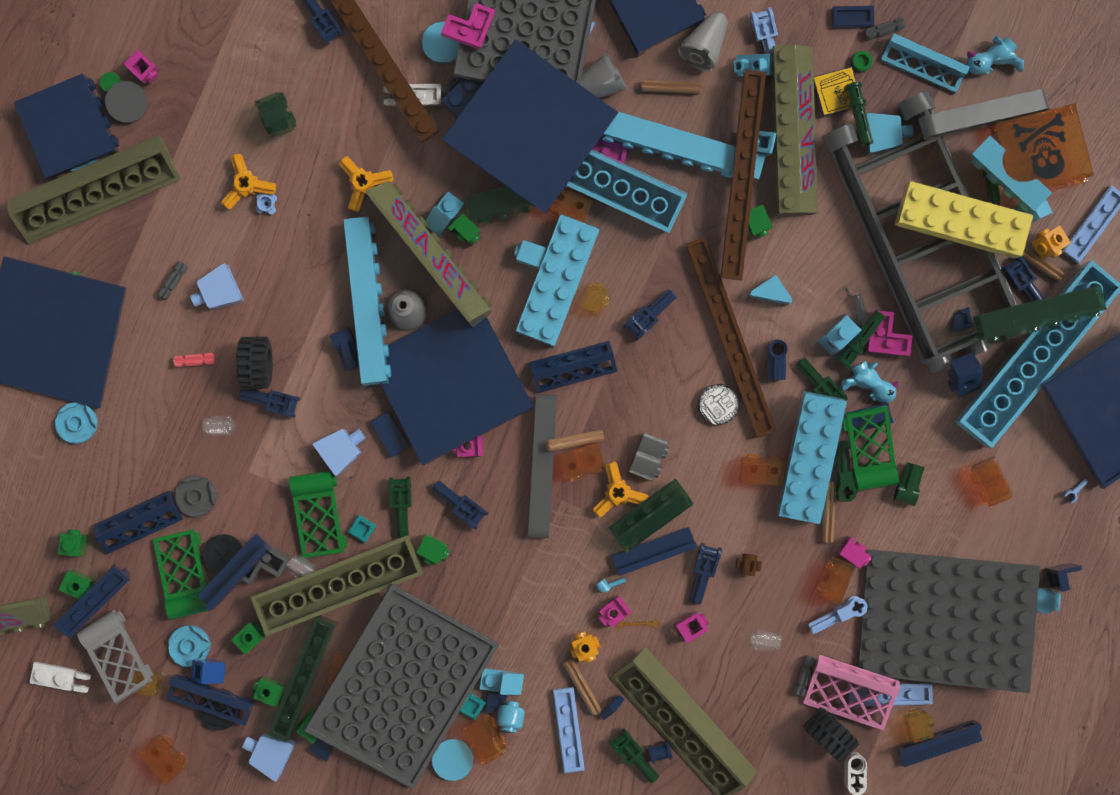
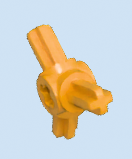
M242 154L231 156V162L236 174L233 176L234 183L232 186L234 188L221 202L227 209H232L242 196L246 198L249 194L255 195L256 192L268 195L275 194L276 184L258 180L257 176H253L252 172L247 170ZM244 180L248 182V187L242 184Z
M348 156L342 158L339 162L341 168L349 175V181L352 183L351 190H353L348 205V209L351 211H360L368 189L386 181H389V183L393 182L391 170L372 174L371 171L366 172L363 168L359 169ZM364 177L367 184H363L361 187L358 181L359 179L363 180L362 178Z
M617 462L605 465L609 484H607L608 490L605 492L606 496L593 508V511L599 517H603L614 505L618 506L620 503L626 504L631 502L642 506L647 505L649 495L631 490V486L626 485L625 480H621ZM615 487L618 489L623 488L624 491L622 493L624 495L621 498L613 496V493H615L613 489Z

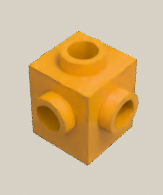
M1061 226L1052 230L1048 228L1037 233L1038 238L1031 242L1041 259L1048 256L1051 259L1063 253L1061 249L1071 243Z
M583 631L574 635V639L571 640L572 646L569 648L573 658L578 657L579 662L584 660L587 663L596 659L595 655L599 654L598 648L601 646L597 636L592 637L591 632L586 633ZM582 645H588L589 650L583 652L581 650Z

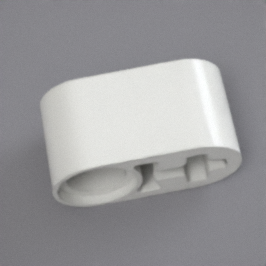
M852 752L844 760V784L853 795H862L867 788V762L858 752ZM859 758L860 765L856 768L851 767L852 760ZM853 774H856V780L860 783L856 785V788L851 785L855 783V776Z

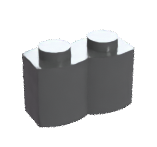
M643 433L629 472L653 481L654 477L658 478L662 466H659L661 458H666L670 448L666 446L668 442Z

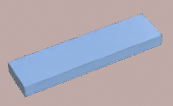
M1112 185L1108 187L1071 237V243L1062 249V254L1076 264L1082 261L1119 211L1120 191Z
M926 682L900 683V690L893 705L933 704L932 683ZM861 687L856 689L860 698L870 694L868 688ZM853 691L848 693V703L857 700ZM881 694L876 697L882 705L889 702L891 696ZM873 698L863 702L865 706H877Z
M574 687L553 689L564 773L584 771Z

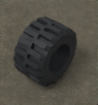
M267 336L241 337L236 352V372L241 389H268L272 380L273 370L272 347Z
M820 707L803 725L804 730L838 762L843 763L859 745L858 739L824 708Z

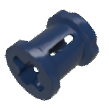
M668 741L661 745L648 746L652 764L666 758L673 759Z

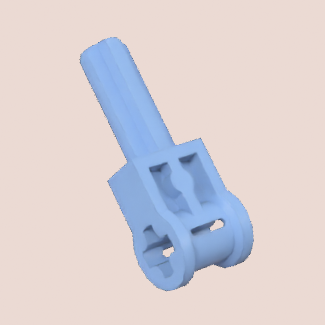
M771 7L762 12H750V20L756 42L762 41L765 54H771V48L775 45L774 38L778 36L774 14Z
M852 596L847 599L846 603L810 622L808 626L811 632L816 634L840 621L844 622L854 616H863L867 611V603L857 596ZM854 602L861 604L858 606V611L852 609L855 606Z

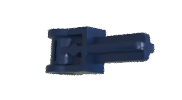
M301 0L313 17L310 19L311 23L327 46L337 36L344 35L327 8L322 10L316 0Z
M1022 256L1016 258L1007 266L1003 265L1001 267L1005 277L1011 282L1016 291L1023 290L1039 312H1043L1049 307V303L1033 283L1037 277Z
M670 289L666 290L651 306L647 308L644 305L622 327L624 329L627 328L635 336V340L638 341L659 321L656 317L676 299L675 293Z
M240 389L239 398L242 400L265 405V410L296 417L295 409L297 401H300V397L270 390L269 394L253 389Z
M437 481L432 487L433 492L454 507L452 512L475 530H477V525L482 518L489 514L468 496L460 497L441 481Z
M703 542L701 543L693 569L697 576L690 602L698 605L702 603L709 576L713 578L715 576L722 548L718 547L716 549L705 546Z

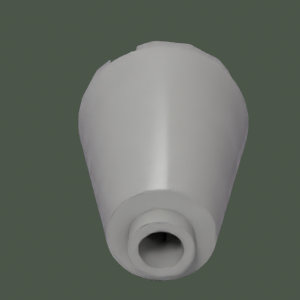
M721 12L710 13L680 44L678 53L684 61L688 59L692 62L690 66L707 72L715 68L728 26L726 16Z
M608 53L603 54L582 73L580 85L598 98L627 89L619 70L612 64L613 60Z
M402 289L395 292L387 304L389 320L393 325L403 330L419 327L425 321L428 314V305L424 296L413 289ZM404 304H407V307L405 309H402V306Z

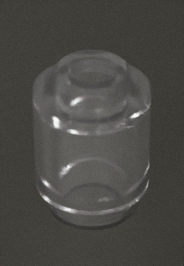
M230 415L209 416L203 419L204 434H209V436H230L235 431V421L231 419Z
M294 555L286 570L290 571L289 574L298 579L315 572L317 566L302 556Z
M755 630V633H751L750 646H753L755 651H780L781 634H776L775 631Z

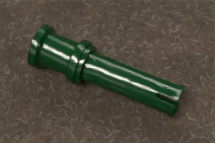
M853 82L844 86V91L847 92L849 99L848 108L853 111L860 146H868L873 144L874 141L865 111L867 101L863 98L862 83Z
M875 309V312L862 327L861 331L853 341L847 344L840 356L837 355L836 359L851 369L853 367L852 363L859 354L862 355V348L886 316Z

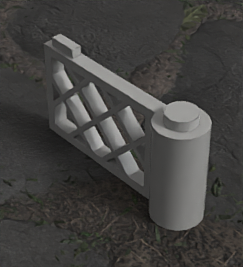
M112 610L77 632V636L81 644L87 649L114 703L117 704L151 683V677L154 674L148 664H143L124 628V622H126L124 615L120 611ZM120 635L124 639L122 649L113 647L115 638ZM101 647L107 648L105 659H98L94 651ZM112 649L121 651L118 664L109 662ZM125 653L132 654L134 658L131 667L122 665ZM108 664L117 666L114 678L108 677L105 673ZM121 667L131 669L127 681L118 679ZM135 670L140 671L145 680L138 684L132 683ZM117 682L125 683L124 693L117 696L115 692Z

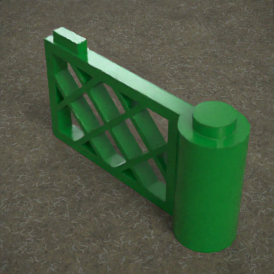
M888 406L845 413L846 418H843V429L848 431L853 465V485L857 492L899 484ZM883 412L884 419L879 425L871 421L875 414ZM861 417L865 421L857 429L852 426V418ZM868 423L876 427L870 437L862 432ZM880 430L887 437L882 444L874 440ZM859 435L868 439L861 449L855 445V440ZM871 442L879 447L873 456L865 452ZM883 450L889 453V461L880 462L876 458ZM862 454L870 458L866 465L858 466L857 460Z
M331 470L290 476L289 484L294 502L302 557L309 558L344 552V548H347L348 545L346 535L341 533L335 486H338L337 476ZM331 496L332 505L328 510L318 504L322 497ZM299 500H308L313 504L308 513L300 509ZM315 506L325 513L319 522L309 516ZM327 515L335 520V526L331 531L321 524ZM306 518L316 524L311 534L303 529L302 524ZM318 527L328 533L323 542L312 536ZM331 535L338 540L339 548L330 549L324 543ZM309 539L320 545L316 552L307 553L306 543Z
M195 529L154 538L153 543L166 600V613L169 620L207 612L208 610L205 608L207 604L197 596L207 586L198 545H202L199 532L195 533ZM190 535L192 543L188 549L178 544L183 536ZM167 540L173 544L168 554L161 551L159 542ZM176 546L186 552L180 562L170 557ZM188 554L196 560L192 570L183 565ZM168 559L177 564L172 575L166 572L164 568ZM180 567L190 572L184 582L175 577ZM192 575L200 579L201 587L193 589L187 585ZM172 580L182 585L179 591L174 594H170L168 587Z

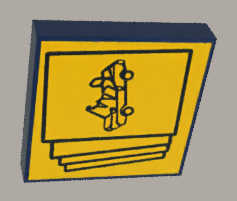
M852 66L814 76V89L822 118L850 110L848 108L849 99L847 92L844 91V86L857 82Z

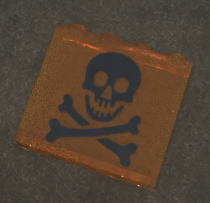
M1075 103L998 122L990 127L991 134H997L999 144L1005 149L1003 161L1006 173L1013 180L1029 182L1038 179L1047 189L1055 187V190L1067 188L1069 183L1075 182V185L1087 183V179L1094 176Z

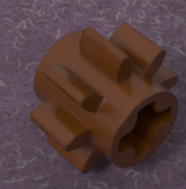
M742 553V558L736 559L735 567L740 569L739 574L755 576L756 571L761 572L762 562L757 561L758 555Z

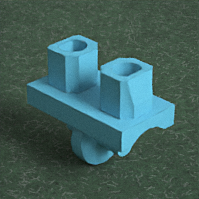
M772 54L736 55L734 72H737V76H743L744 70L766 72V75H772Z

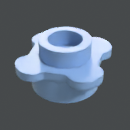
M259 193L257 195L256 211L260 214L263 212H268L271 215L276 212V195L269 196Z

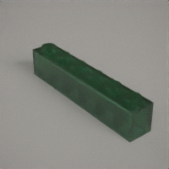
M1101 285L980 314L973 316L979 341L986 340L987 343L999 341V336L1007 335V338L1019 336V331L1027 330V333L1039 331V326L1047 325V328L1060 326L1059 321L1066 319L1067 323L1080 321L1079 316L1086 314L1087 318L1100 316V311L1107 308Z
M322 615L316 616L268 735L284 742H288L291 739L338 625L337 621Z

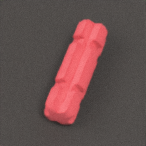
M213 353L185 355V357L181 355L175 356L173 361L175 367H184V365L199 366L204 365V363L210 365L215 363V356Z

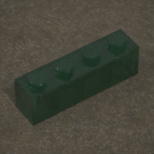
M507 187L466 196L470 219L477 222L478 225L491 223L490 220L495 218L505 220L515 213L517 215L529 214V210L537 209Z
M675 478L608 528L627 553L694 504Z

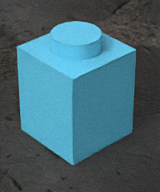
M523 240L522 244H517L514 255L517 256V262L540 269L547 248Z

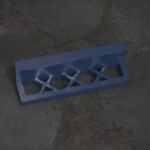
M610 341L529 362L538 393L618 372ZM611 361L612 366L606 368L599 367L602 362ZM584 367L591 368L587 373L579 372ZM568 372L571 374L569 378H560L562 373ZM540 379H551L547 384H539Z
M169 490L94 524L95 539L104 551L109 554L183 520V517L175 506L174 497ZM171 510L175 515L171 518L162 517L163 514ZM147 521L155 522V525L151 527L143 526ZM130 529L137 530L136 534L131 536L124 535L125 531ZM110 538L118 539L116 543L109 546L105 542Z
M686 527L612 554L611 556L617 573L621 576L695 549L698 546L696 541H694L690 527Z
M257 533L197 595L207 604L205 608L208 611L214 610L272 549Z
M113 564L54 621L53 626L70 638L130 580V572L126 568L121 570Z
M178 674L173 675L169 682L171 687L167 699L244 726L247 725L255 701L207 684L190 681L189 678ZM176 687L186 690L188 693L183 698L173 694ZM197 694L206 697L208 702L202 705L197 704L193 695ZM218 701L226 704L228 709L221 712L217 711L212 702ZM238 708L246 711L244 719L235 717L232 709Z
M971 720L897 745L896 749L903 767H907L983 741L980 734L982 728L980 723Z

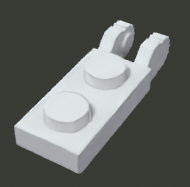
M409 84L423 106H441V84ZM383 87V92L389 93L387 88ZM392 98L384 100V105L398 106Z
M34 662L30 683L87 693L89 687L74 684L75 678L90 680L91 674L79 672L77 669Z

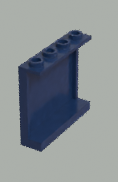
M608 0L637 57L645 54L649 48L698 23L701 24L706 15L704 8L701 4L698 5L696 0Z
M83 73L14 102L43 175L49 181L58 178V175L112 152H119L117 148L120 146L116 135H112L110 131L112 127L108 116H104L102 112L104 105L100 97L95 95V83L92 78H88Z

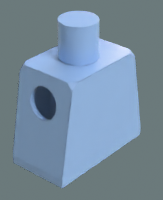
M225 263L198 280L197 285L200 291L190 295L195 307L206 303L207 307L211 310L244 302L233 274Z
M341 429L313 443V446L333 474L339 476L362 453L357 445L365 440L366 437L360 429H357L350 435L345 429Z
M263 733L258 741L247 737L242 748L252 753L248 762L250 765L277 782L296 741Z

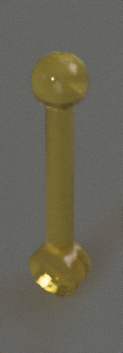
M658 619L638 622H625L621 620L617 623L619 628L647 625L659 627L661 625Z

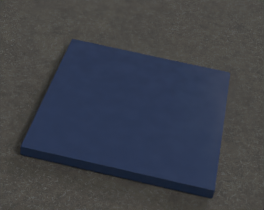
M515 39L443 137L442 142L539 211L546 214L618 115V112Z
M3 256L0 270V383L100 408L127 287Z
M456 309L388 345L389 357H386V364L391 367V377L388 378L389 383L381 385L423 466L534 408L487 317L475 327H472L461 312Z
M1120 331L1040 384L1102 489H1105L1120 478Z

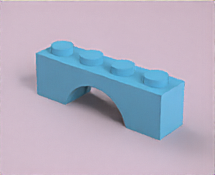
M989 136L970 156L972 159L971 163L978 170L983 169L987 173L986 177L993 184L998 183L1003 188L1002 192L1011 199L1013 197L1019 202L1017 205L1025 213L1029 212L1030 214L1033 213L1052 192L1038 179L1029 182H1019L1010 178L1003 168L1002 161L1005 149Z

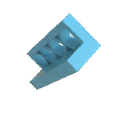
M895 33L889 39L880 60L954 94L957 93L963 77L967 75L970 68L965 64ZM891 48L899 51L900 59L894 61L887 57ZM916 58L920 67L910 68L906 59ZM934 66L939 75L930 77L927 75L925 68ZM952 74L958 77L954 87L946 84L945 75Z

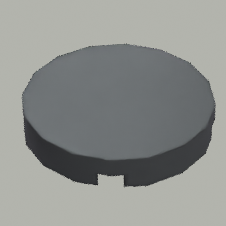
M131 81L115 83L108 90L105 97V104L109 114L121 122L139 120L145 114L148 107L145 91L138 84Z
M190 476L183 479L175 490V502L178 509L190 517H200L208 514L214 508L217 501V491L214 484L202 476Z

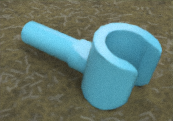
M621 578L608 584L603 579L596 583V587L599 592H607L614 586L626 583V580Z

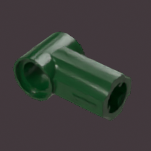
M906 462L901 482L897 485L894 492V501L913 507L916 505L920 493L918 488L925 467Z

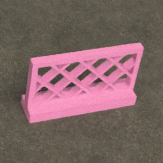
M819 655L803 704L818 709L821 707L830 713L884 730L895 698L900 690V681ZM818 673L827 675L830 681L820 685L817 680ZM841 680L847 681L850 688L840 691L836 683ZM833 685L837 693L827 697L823 688ZM861 687L868 688L870 694L860 698L856 689ZM818 690L824 698L819 701L809 699L811 693ZM853 691L857 700L847 704L843 695ZM886 694L891 697L889 702L881 705L876 696ZM840 697L843 706L839 708L832 707L830 701ZM873 698L877 707L867 711L863 702ZM860 704L864 712L858 715L853 714L850 707ZM880 710L883 715L882 722L872 720L870 714Z

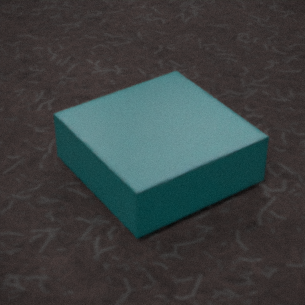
M359 514L348 533L366 543L377 525Z
M470 693L460 712L476 720L486 701Z

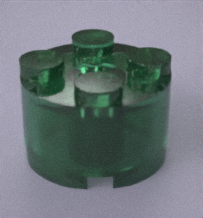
M275 92L254 101L256 108L258 107L260 111L258 113L267 133L270 134L271 140L294 131L296 120L292 111L288 112L286 109L288 108V103L283 92Z

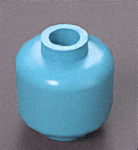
M507 701L506 705L499 706L496 725L500 727V731L516 733L517 730L522 729L525 716L524 709L519 707V703Z

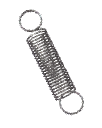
M846 287L848 296L853 299L854 307L858 309L856 311L859 313L857 315L860 317L858 318L861 321L860 324L864 326L865 322L868 321L867 319H869L867 317L869 315L866 313L867 310L863 304L864 301L861 299V293L852 297L850 296L849 289H847L848 287Z

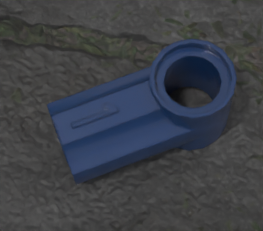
M350 327L330 334L332 344L336 352L338 351L344 370L349 371L358 368V352Z
M774 339L767 344L766 348L768 353L767 380H786V353L788 347L783 340ZM775 343H779L782 346L781 353L777 355L772 351V346Z

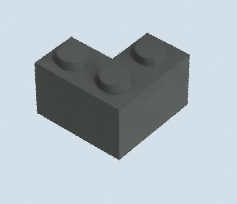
M268 543L272 549L242 581L249 585L253 584L262 569L280 578L284 575L294 558Z

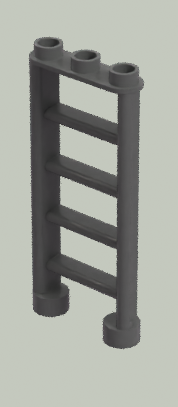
M924 91L898 104V107L906 122L919 116L921 118L934 113L935 105L929 91ZM853 124L840 127L822 137L909 333L913 335L912 339L922 360L921 363L922 365L927 364L931 374L950 367V362L953 361L950 354L965 348L967 354L973 352L974 355L991 349L992 346L988 337L999 332H1003L1006 341L1030 332L1026 322L1030 318L1028 315L1024 316L1023 312H1021L997 256L993 252L979 249L988 268L987 272L918 302H915L900 266L954 242L938 238L895 257L880 220L898 213L901 200L875 211L859 175L932 144L948 180L932 187L944 191L952 189L955 194L970 198L943 136L924 140V137H920L856 166L847 149L860 141ZM993 280L1008 313V317L935 348L920 312Z

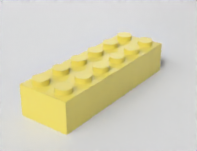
M910 181L905 185L894 225L1016 259L1023 255L1033 215Z

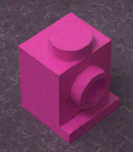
M138 49L123 63L144 84L147 82L152 83L158 77L157 72L159 69ZM144 67H148V68L142 73V69H143Z
M482 435L470 441L471 449L465 450L464 445L453 450V453H457V457L483 456Z
M848 536L836 553L857 568L865 567L871 560V556L865 552L867 548L857 541L854 544L855 539Z
M617 595L599 609L601 615L598 617L605 627L609 624L612 628L629 616L631 611L620 596ZM614 609L618 612L616 617L610 616L611 610Z
M697 611L675 623L686 643L709 631L706 627L709 624L703 613L699 615ZM692 621L697 624L694 629L689 628V624Z

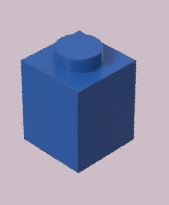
M215 659L192 660L190 681L200 684L223 683L226 673L225 662Z

